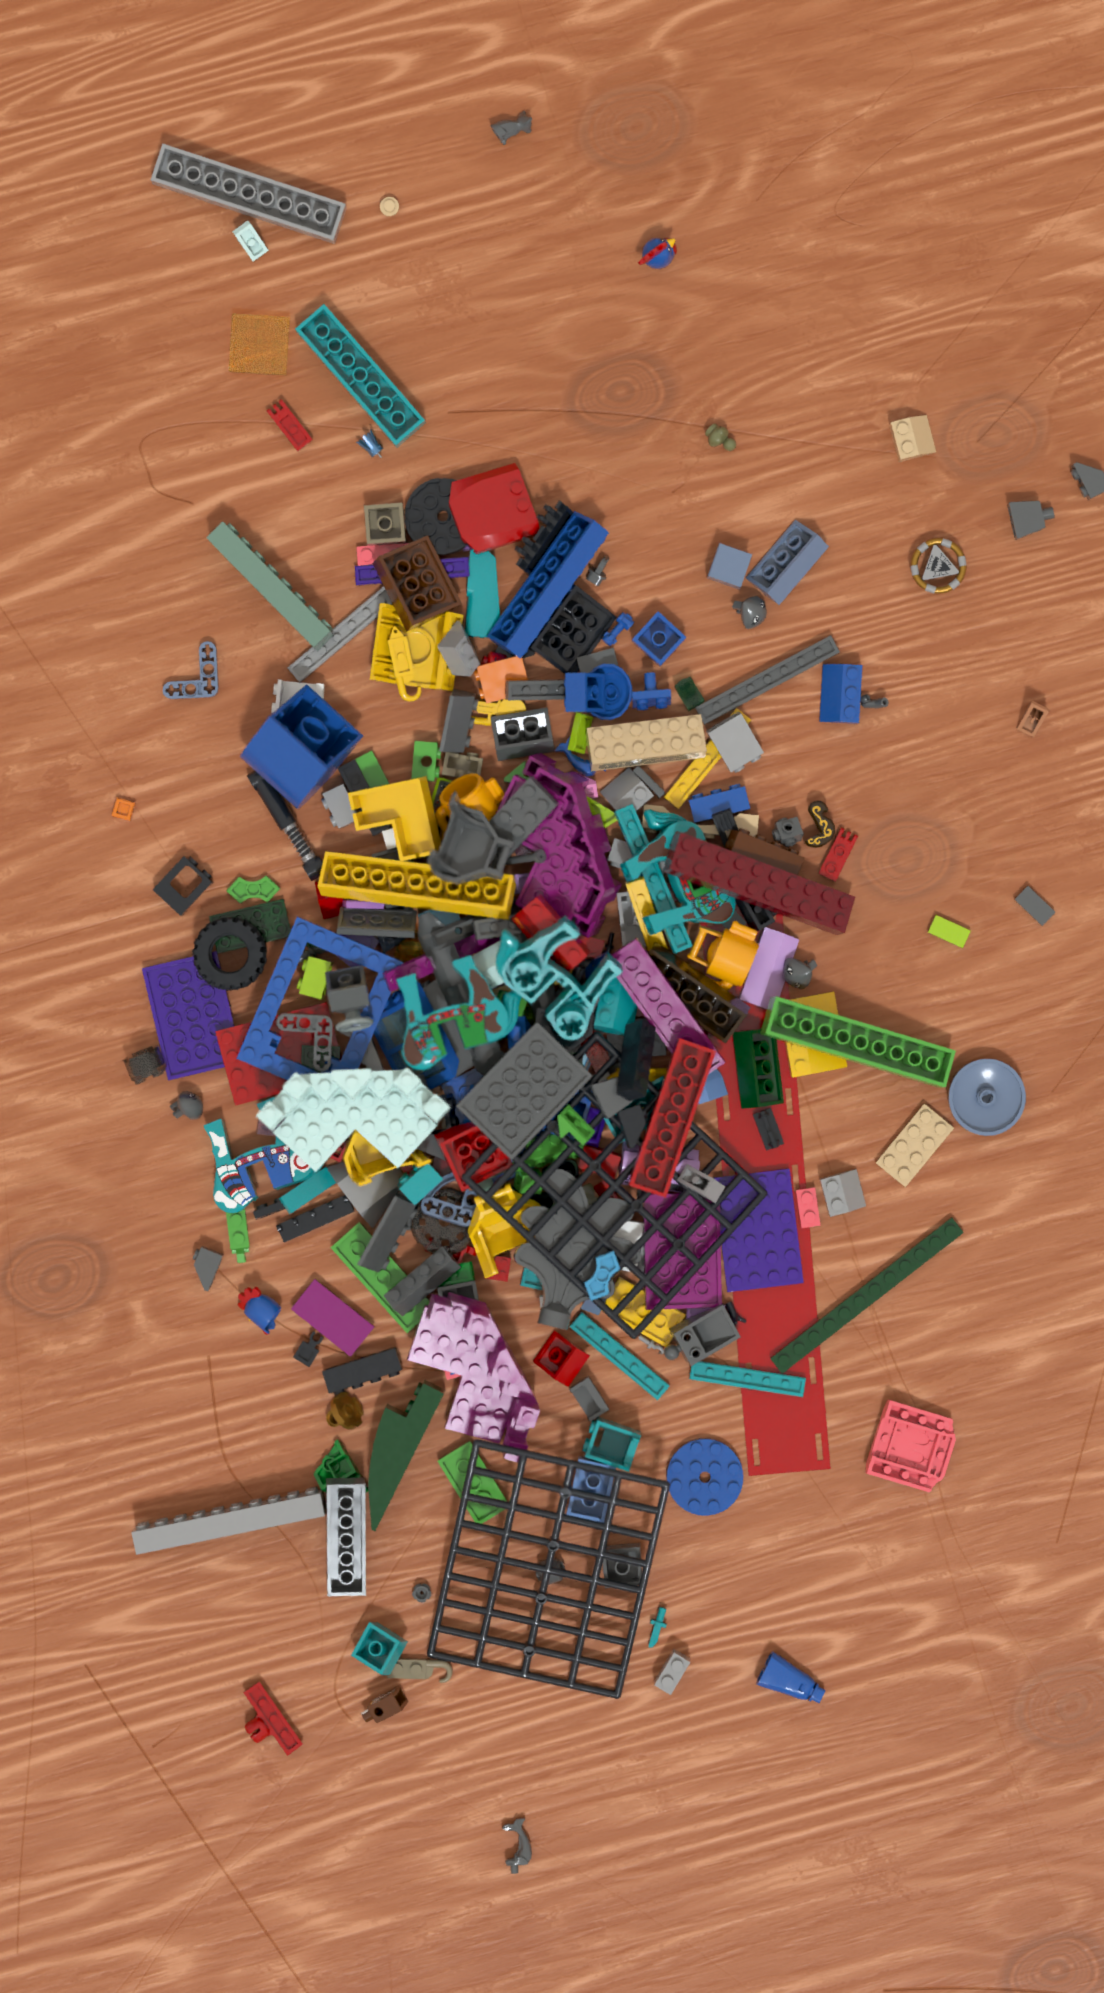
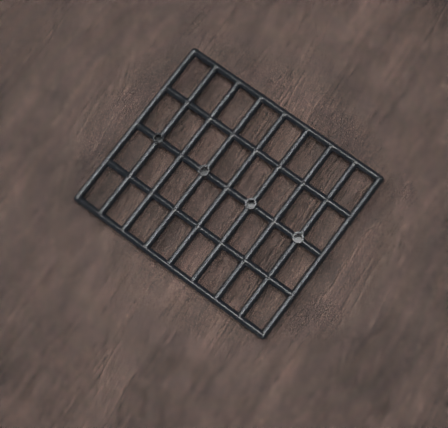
M594 1032L573 1057L579 1061L596 1041L612 1056L568 1103L574 1109L586 1097L600 1110L589 1122L593 1129L604 1119V1115L594 1094L590 1091L589 1085L599 1082L617 1061L620 1063L622 1055L599 1032ZM650 1080L648 1081L647 1089L654 1096L643 1106L646 1114L654 1107L660 1091ZM614 1114L609 1119L621 1130L617 1115ZM558 1115L545 1125V1129L520 1156L516 1155L512 1159L513 1163L487 1191L481 1188L471 1176L499 1148L493 1142L461 1176V1179L588 1298L589 1295L586 1287L577 1275L603 1246L609 1252L614 1251L616 1258L619 1260L620 1270L624 1266L627 1267L640 1281L613 1310L600 1298L592 1300V1302L632 1339H636L768 1194L751 1175L693 1121L690 1130L696 1135L682 1149L677 1166L702 1140L716 1155L701 1172L708 1175L723 1160L737 1175L724 1188L717 1202L709 1203L703 1196L678 1182L677 1179L680 1175L675 1171L673 1179L684 1190L658 1219L643 1207V1203L652 1193L643 1191L635 1199L621 1186L630 1176L636 1158L615 1180L601 1167V1163L624 1140L622 1130L593 1160L579 1147L581 1143L576 1138L572 1140L568 1135L560 1138ZM553 1132L567 1147L540 1176L525 1161ZM639 1137L636 1145L640 1148L642 1139ZM574 1152L587 1164V1168L560 1195L546 1181ZM520 1167L535 1182L506 1211L492 1196ZM593 1172H596L610 1186L581 1215L567 1200ZM744 1179L758 1194L731 1223L716 1208ZM541 1187L556 1202L527 1231L513 1216ZM616 1191L629 1203L630 1207L603 1235L588 1220ZM691 1195L705 1210L679 1238H676L663 1224L686 1198ZM562 1207L577 1222L549 1251L534 1236ZM637 1211L651 1226L624 1255L609 1240ZM712 1215L726 1229L698 1258L685 1246V1242ZM584 1227L598 1241L570 1271L555 1256ZM658 1230L671 1243V1247L644 1274L630 1259ZM677 1251H680L693 1265L666 1294L651 1279ZM618 1270L611 1276L609 1282L619 1273L620 1270ZM647 1286L661 1300L633 1330L618 1315Z
M475 1439L465 1476L427 1656L619 1699L625 1682L670 1489V1482ZM484 1448L520 1456L516 1475L476 1467L479 1449ZM527 1458L566 1466L564 1482L561 1485L523 1477ZM574 1469L614 1477L610 1496L572 1488L571 1482ZM474 1474L514 1483L510 1502L471 1494L470 1490ZM622 1479L661 1487L658 1506L618 1498ZM521 1485L559 1493L560 1500L557 1512L517 1504ZM575 1496L608 1504L604 1523L564 1514L568 1498ZM468 1501L507 1509L504 1528L464 1520ZM620 1506L656 1514L652 1532L648 1533L611 1525L615 1507ZM515 1511L555 1520L552 1535L549 1538L511 1530ZM562 1522L602 1530L598 1549L560 1541L559 1535ZM462 1527L502 1536L498 1555L458 1546ZM612 1532L648 1540L649 1545L645 1560L605 1551L609 1533ZM509 1538L547 1546L548 1553L545 1565L505 1557ZM558 1549L596 1557L592 1576L552 1567L555 1552ZM456 1554L496 1562L492 1581L453 1573ZM603 1559L643 1567L639 1586L600 1578ZM503 1564L542 1572L540 1588L534 1591L499 1583ZM550 1575L590 1583L586 1602L548 1594L547 1588ZM453 1580L489 1588L486 1607L447 1599L450 1581ZM597 1585L637 1593L633 1612L593 1604ZM497 1591L534 1598L536 1606L533 1618L494 1609ZM548 1601L584 1609L580 1628L541 1620L543 1605ZM445 1606L483 1614L481 1632L476 1633L441 1625ZM591 1611L631 1620L627 1638L587 1630ZM496 1617L531 1625L528 1641L521 1643L488 1635L491 1618ZM538 1627L577 1635L574 1654L536 1646L535 1641ZM439 1632L478 1641L475 1659L435 1651ZM585 1637L625 1646L621 1664L581 1656ZM490 1643L524 1651L525 1655L521 1670L482 1661L485 1644ZM539 1654L571 1661L568 1680L529 1672L532 1656ZM579 1663L619 1672L615 1690L575 1682Z

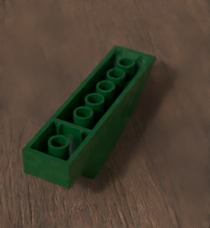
M424 1380L423 1384L419 1382L414 1392L416 1398L414 1401L410 1400L405 1412L387 1404L380 1420L372 1449L368 1481L371 1528L373 1531H376L444 1395L445 1389L427 1380Z

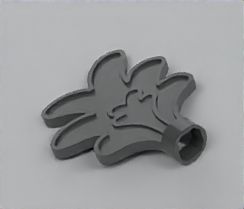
M557 1169L546 1182L562 1195L576 1178L567 1171ZM582 1186L567 1200L581 1215L593 1204L588 1205ZM608 1198L588 1221L604 1235L630 1207L629 1203L621 1199ZM542 1206L526 1208L520 1214V1221L530 1230L549 1209ZM561 1207L534 1237L550 1251L577 1221ZM582 1227L555 1257L571 1271L598 1240ZM612 1237L609 1240L624 1255L634 1245L624 1238ZM530 1243L520 1245L514 1253V1261L534 1273L543 1288V1305L540 1309L537 1323L567 1330L571 1317L570 1314L573 1309L581 1302L589 1300V1298ZM603 1246L579 1272L577 1277L583 1283L589 1280L596 1269L595 1257L609 1251ZM638 1251L630 1259L632 1263L637 1264L641 1260L640 1252ZM613 1279L608 1283L609 1294L600 1297V1299L610 1298L614 1294L615 1285Z

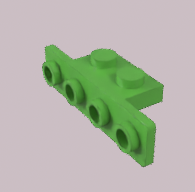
M550 1134L525 1162L531 1168L543 1167L548 1163L554 1162L566 1149L567 1145L556 1135ZM533 1137L525 1146V1148H527L535 1140L536 1137ZM580 1144L579 1147L583 1150L584 1145ZM572 1152L568 1158L576 1159L579 1156ZM520 1167L516 1170V1172H524Z

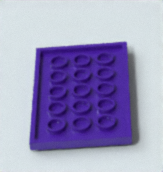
M214 951L212 952L213 961L221 969L218 953ZM194 956L142 968L168 1080L225 1067L215 1031L235 1026L227 991L215 988L204 981L198 974L196 966H194Z
M790 1169L748 1173L768 1194L722 1244L727 1292L804 1283ZM736 1175L715 1177L713 1179L726 1187ZM743 1179L720 1204V1213L732 1223L758 1193ZM720 1224V1233L722 1234L726 1228Z

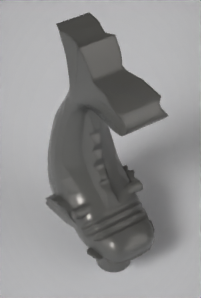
M525 1818L516 1819L513 1824L508 1823L502 1827L503 1830L516 1831L519 1834V1849L517 1853H515L514 1857L505 1860L506 1866L511 1867V1874L519 1873L518 1865H527L532 1858L530 1841L522 1829Z

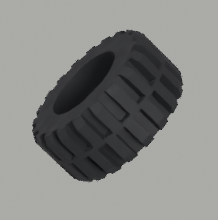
M225 917L216 919L201 929L194 941V950H192L194 966H196L198 974L206 983L218 989L238 990L249 986L262 974L267 962V946L265 945L264 937L250 922L240 918ZM232 935L240 938L248 949V958L245 965L234 972L221 970L216 966L212 958L214 944L224 936Z

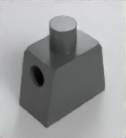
M1040 501L1010 502L1007 504L1015 540L1043 530L1046 527L1044 520L1055 518L1053 507L1042 509Z
M618 1077L589 1085L605 1119L612 1117L632 1102L616 1094Z

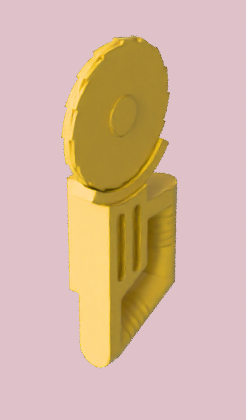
M503 699L487 704L485 700H479L477 712L488 714V718L472 716V718H475L474 724L491 726L492 715L499 716L526 711V706L522 700L508 701Z

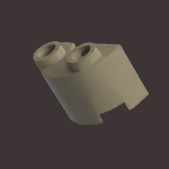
M460 752L445 753L442 775L454 778L470 773L480 775L483 758H478V754L467 752V756L460 755Z

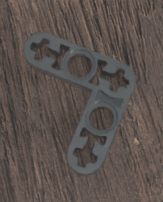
M280 1014L277 1017L279 1029L283 1031L315 1033L313 1064L318 1071H326L331 1064L332 1019L327 1015ZM287 1017L289 1021H294L293 1017H297V1028H292L294 1024L290 1023L287 1024V1027H283L280 1020ZM301 1018H308L310 1026L307 1028L300 1027L299 1021ZM322 1019H326V1022L330 1023L329 1026H326L325 1031L326 1033L330 1032L329 1036L326 1034L317 1035L318 1031L322 1033V1026L318 1025L319 1022H322ZM320 1038L328 1040L329 1044L326 1048L322 1049L317 1045ZM316 1051H329L328 1055L324 1054V1061H328L327 1064H324V1067H320L316 1063V1061L320 1060V1054H316Z

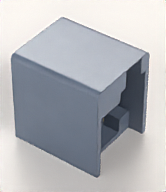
M719 543L707 579L740 590L752 554Z

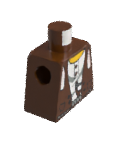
M398 1685L372 1700L367 1706L368 1709L362 1712V1717L365 1722L374 1719L376 1723H379L401 1712L408 1703V1700Z

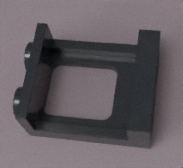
M183 856L153 889L180 916H183L200 895L214 883L210 880L212 876L205 869L201 871L196 867L198 863L191 856L189 858ZM185 866L191 867L202 878V882L187 898L181 896L171 886V881Z

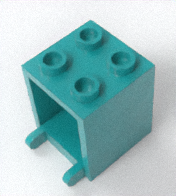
M597 1417L596 1421L592 1420L589 1427L590 1439H585L582 1451L585 1452V1457L629 1472L640 1441L641 1431L601 1417ZM598 1429H605L599 1447L594 1446L593 1443Z

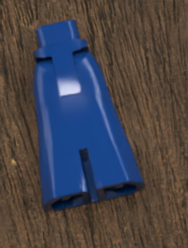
M774 1651L769 1654L765 1662V1668H762L756 1681L758 1686L797 1699H808L809 1702L813 1700L820 1703L826 1691L819 1687V1683H816L808 1674L793 1666Z

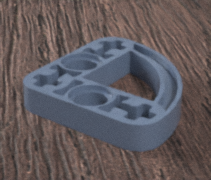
M452 1173L447 1174L423 1198L420 1207L421 1211L427 1216L462 1227H469L470 1220L464 1223L463 1218L457 1217V1220H454L457 1210H460L459 1215L464 1216L465 1213H468L469 1218L472 1219L476 1204H468L466 1198L468 1195L477 1196L474 1191H469V1188L465 1190L461 1206L433 1198L435 1193L443 1186L456 1181ZM430 1201L432 1202V1206L437 1208L438 1204H441L442 1206L439 1209V1215L435 1214L437 1211L436 1209H431L430 1211H427V1207L424 1206V1204H428ZM445 1207H450L453 1210L451 1217L443 1215L442 1210Z

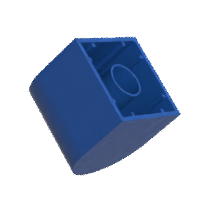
M306 684L269 716L243 750L240 758L296 809H299L334 774L363 738V735Z

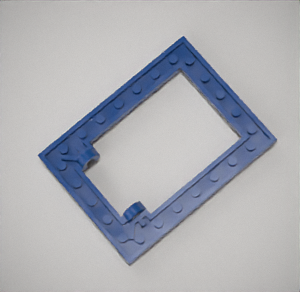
M297 916L236 1059L286 1080H289L295 1073L320 1074L332 1073V1071L358 1070L391 994L385 982L383 972L397 967L404 962ZM307 942L378 972L369 993L370 1005L363 1008L361 1012V1017L372 1018L373 1024L368 1028L353 1031L341 1060L331 1056L330 1067L322 1072L276 1054L275 1051L282 1035L270 1030Z

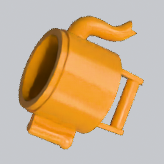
M470 773L453 780L443 789L439 797L441 806L435 812L436 822L442 830L440 840L443 841L449 825L446 816L448 815L450 818L451 811L448 805L454 792H457L462 805L481 811L488 822L493 818L500 806L499 803L502 802L505 795L495 778L484 781L479 774Z
M736 920L733 921L730 929L724 928L722 933L700 926V931L687 957L706 966L707 974L721 979L722 981L711 980L725 990H729L733 985L741 987L759 947V943L754 940L757 931L738 923ZM709 933L717 936V938L710 944L707 952V961L697 957V954L706 934Z

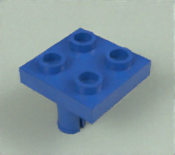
M645 673V690L632 692L633 708H637V710H647L648 707L655 706L656 709L667 708L668 705H671V689L658 690L655 673Z

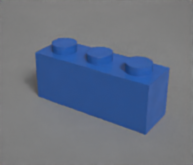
M740 784L729 786V790L724 792L721 789L710 791L711 795L704 797L703 793L693 795L692 800H689L694 823L713 819L712 814L729 808L732 814L750 809L745 786L741 787Z

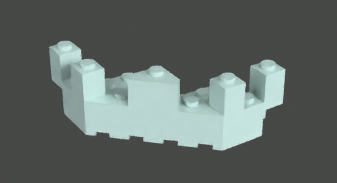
M407 1067L405 1070L371 1071V1069L332 1071V1073L320 1074L295 1073L285 1083L284 1089L272 1102L269 1101L256 1116L271 1131L286 1118L273 1133L317 1172L354 1130L358 1131L392 1164L399 1168L437 1127L435 1123H438L449 1112L450 1107L424 1086L421 1080Z

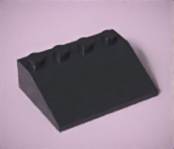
M573 584L571 590L564 596L561 604L552 613L549 621L545 623L538 637L534 639L529 648L562 673H577L579 671L577 657L591 654L617 617L577 585Z

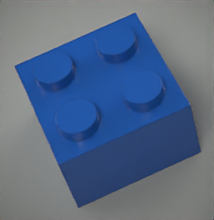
M657 612L632 639V642L661 667L684 642L686 636L660 612Z
M565 673V712H605V674Z

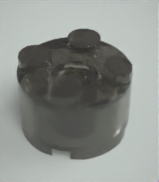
M155 1045L154 1050L152 1046L133 1053L132 1058L128 1059V1057H125L123 1059L130 1079L135 1084L146 1081L148 1076L152 1075L154 1078L164 1074L163 1071L167 1067L158 1045Z

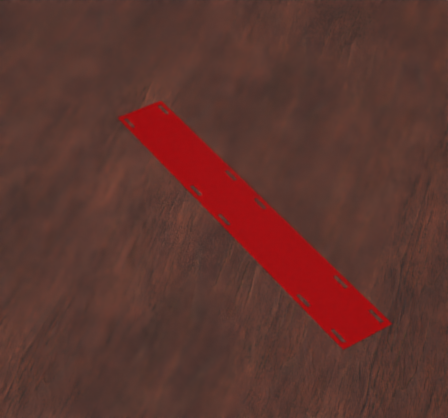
M736 904L735 911L745 920L738 905ZM777 914L775 922L766 926V928L784 933L783 915ZM700 922L701 926L722 933L724 930L721 924L708 926L707 923ZM763 929L757 931V935L754 939L757 943L759 942ZM709 933L706 934L702 943L705 961H707V952L710 944L717 938V936ZM704 966L705 976L716 981H722L719 978L707 974V967ZM785 981L780 998L789 1000V984ZM745 1002L750 1006V1009L735 1032L762 1029L767 1010ZM732 1034L720 1052L725 1063L717 1068L723 1077L728 1092L730 1120L724 1121L723 1098H717L716 1107L720 1147L747 1173L790 1169L804 1282L733 1292L735 1310L738 1315L746 1319V1323L737 1321L736 1329L740 1335V1338L737 1339L739 1367L746 1368V1363H751L754 1370L782 1374L770 1358L818 1321L810 1227L801 1228L796 1191L794 1192L792 1165H798L799 1188H806L797 1077L792 1078L790 1076L785 1042L777 1039L784 1104L741 1109ZM787 1088H791L793 1115H787L785 1093ZM771 1108L784 1144L766 1150L753 1114ZM721 1160L722 1176H729V1170L733 1169ZM820 1345L783 1373L806 1378L803 1397L754 1389L748 1390V1388L741 1387L749 1476L831 1469ZM810 1357H814L816 1384H811ZM821 1433L823 1460H817L815 1434ZM752 1439H758L759 1466H754Z

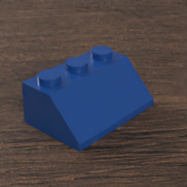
M823 664L819 722L859 723L862 665Z

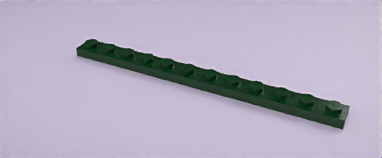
M951 1217L770 1359L783 1374L964 1232Z

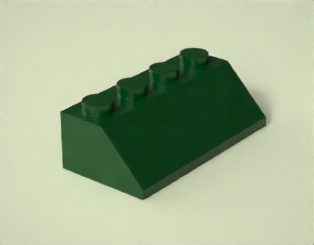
M761 1029L733 1033L741 1109L784 1104L777 1039L761 1035Z

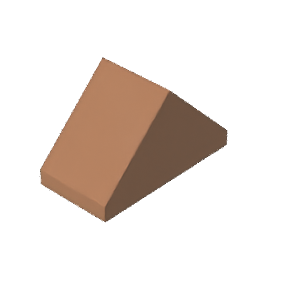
M1031 701L1017 730L1035 737L1050 709Z

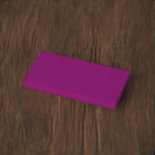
M316 1279L313 1280L291 1308L292 1311L350 1357L375 1327Z

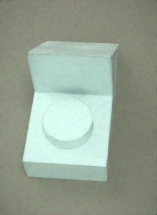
M246 221L232 231L253 262L269 251L249 221Z

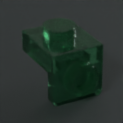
M691 677L680 680L674 686L688 711L705 702Z

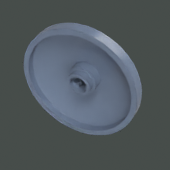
M979 1059L966 1064L956 1073L949 1087L948 1102L952 1115L963 1128L974 1134L992 1136L1001 1134L1016 1124L1025 1107L1026 1092L1022 1079L1012 1067L994 1059Z

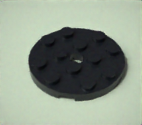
M435 478L424 482L413 491L405 507V525L412 540L416 541L428 535L438 555L453 554L468 546V544L461 540L449 508L451 483L457 481L455 479ZM440 512L448 513L446 521L438 520Z

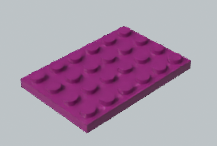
M667 1193L666 1198L651 1194L643 1203V1207L658 1219L681 1193ZM689 1195L664 1222L663 1226L676 1238H679L705 1209ZM710 1215L685 1242V1246L695 1256L700 1258L721 1235L720 1223ZM643 1217V1233H645L651 1224ZM658 1230L644 1244V1274L671 1247V1243ZM721 1246L664 1309L712 1308L722 1304ZM677 1251L651 1280L667 1294L691 1268L693 1263L680 1251ZM645 1286V1309L652 1310L661 1299Z

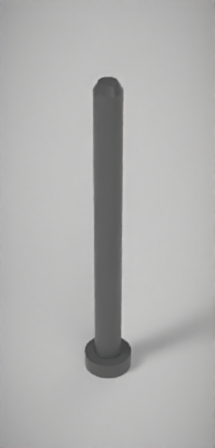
M540 849L535 850L532 854L512 856L507 859L505 865L531 861L543 863L546 860V854L544 850Z

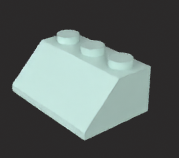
M501 940L471 956L477 970L487 980L490 989L504 983L496 968V954Z

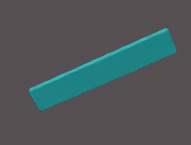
M583 1312L569 1326L656 1400H659L670 1385Z
M699 1361L691 1366L689 1377L691 1380L803 1397L806 1382L805 1377Z

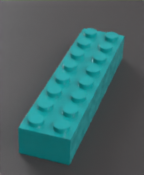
M325 304L295 328L297 334L396 448L426 423L424 418Z

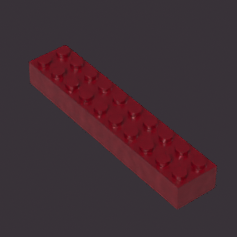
M681 832L673 836L663 868L665 873L835 935L845 933L855 901V896Z

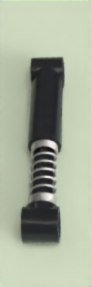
M255 770L249 773L247 777L252 786L258 792L281 831L284 830V833L288 834V839H291L290 843L294 844L293 847H296V852H299V856L302 857V866L310 880L314 881L320 877L323 861L319 855L316 856L314 851L310 850V846L307 845L308 841L305 842V837H302V832H299V828L296 827L297 820L281 794Z

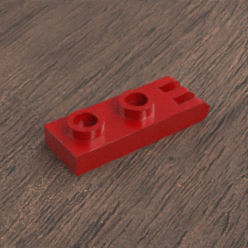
M280 399L278 402L283 408L279 409L274 404L272 407L276 411L275 414H273L271 409L266 411L299 452L312 442L313 439L283 400Z
M842 827L818 873L836 882L858 838V835L855 834L852 841L849 840L852 833L850 831L843 837L842 834L845 829Z

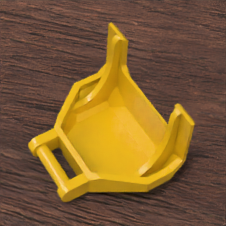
M354 1130L349 1136L343 1160L347 1173L355 1184L363 1186L372 1183L371 1178L373 1176L397 1168L358 1131ZM416 1149L401 1166L415 1165L420 1167L429 1164L431 1159L426 1157L422 1151Z
M510 1183L504 1185V1188L499 1189L492 1196L506 1211L522 1196V1194L512 1189ZM478 1195L474 1197L476 1208L468 1228V1234L477 1253L484 1277L488 1278L499 1273L494 1261L497 1254L528 1243V1241ZM529 1199L513 1216L527 1231L529 1230L520 1221V1214L526 1208L540 1206L538 1202Z

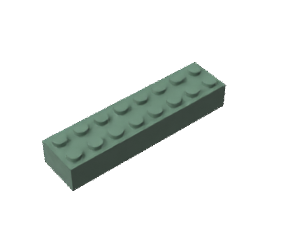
M224 522L219 524L206 538L315 650L319 651L334 636L331 632L333 628L324 619L320 621L317 618L320 615L311 605L308 607L304 605L306 603L304 598L297 591L293 593L291 591L293 587L284 578L280 580L278 578L280 574L270 564L268 566L264 564L266 560L257 550L251 551L253 548L243 536L239 538L238 535L240 533L230 523L227 525Z

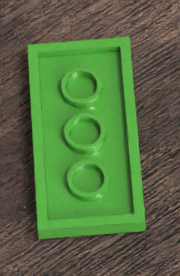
M471 1441L466 1442L437 1460L460 1499L473 1445ZM478 1454L476 1467L488 1469ZM474 1474L470 1490L471 1494L507 1501L493 1478ZM468 1501L466 1508L474 1522L481 1524L505 1510Z

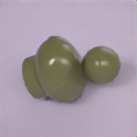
M715 423L705 432L710 446L717 447L723 444L724 449L727 451H733L736 448V441L733 438H728L729 431L727 428L719 427Z

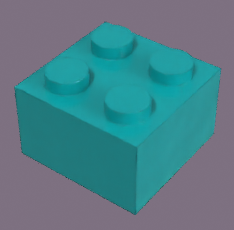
M430 1163L420 1167L413 1165V1170L409 1174L405 1172L398 1179V1188L414 1205L443 1180L439 1172Z
M369 1622L351 1656L381 1675H390L408 1641L378 1622Z

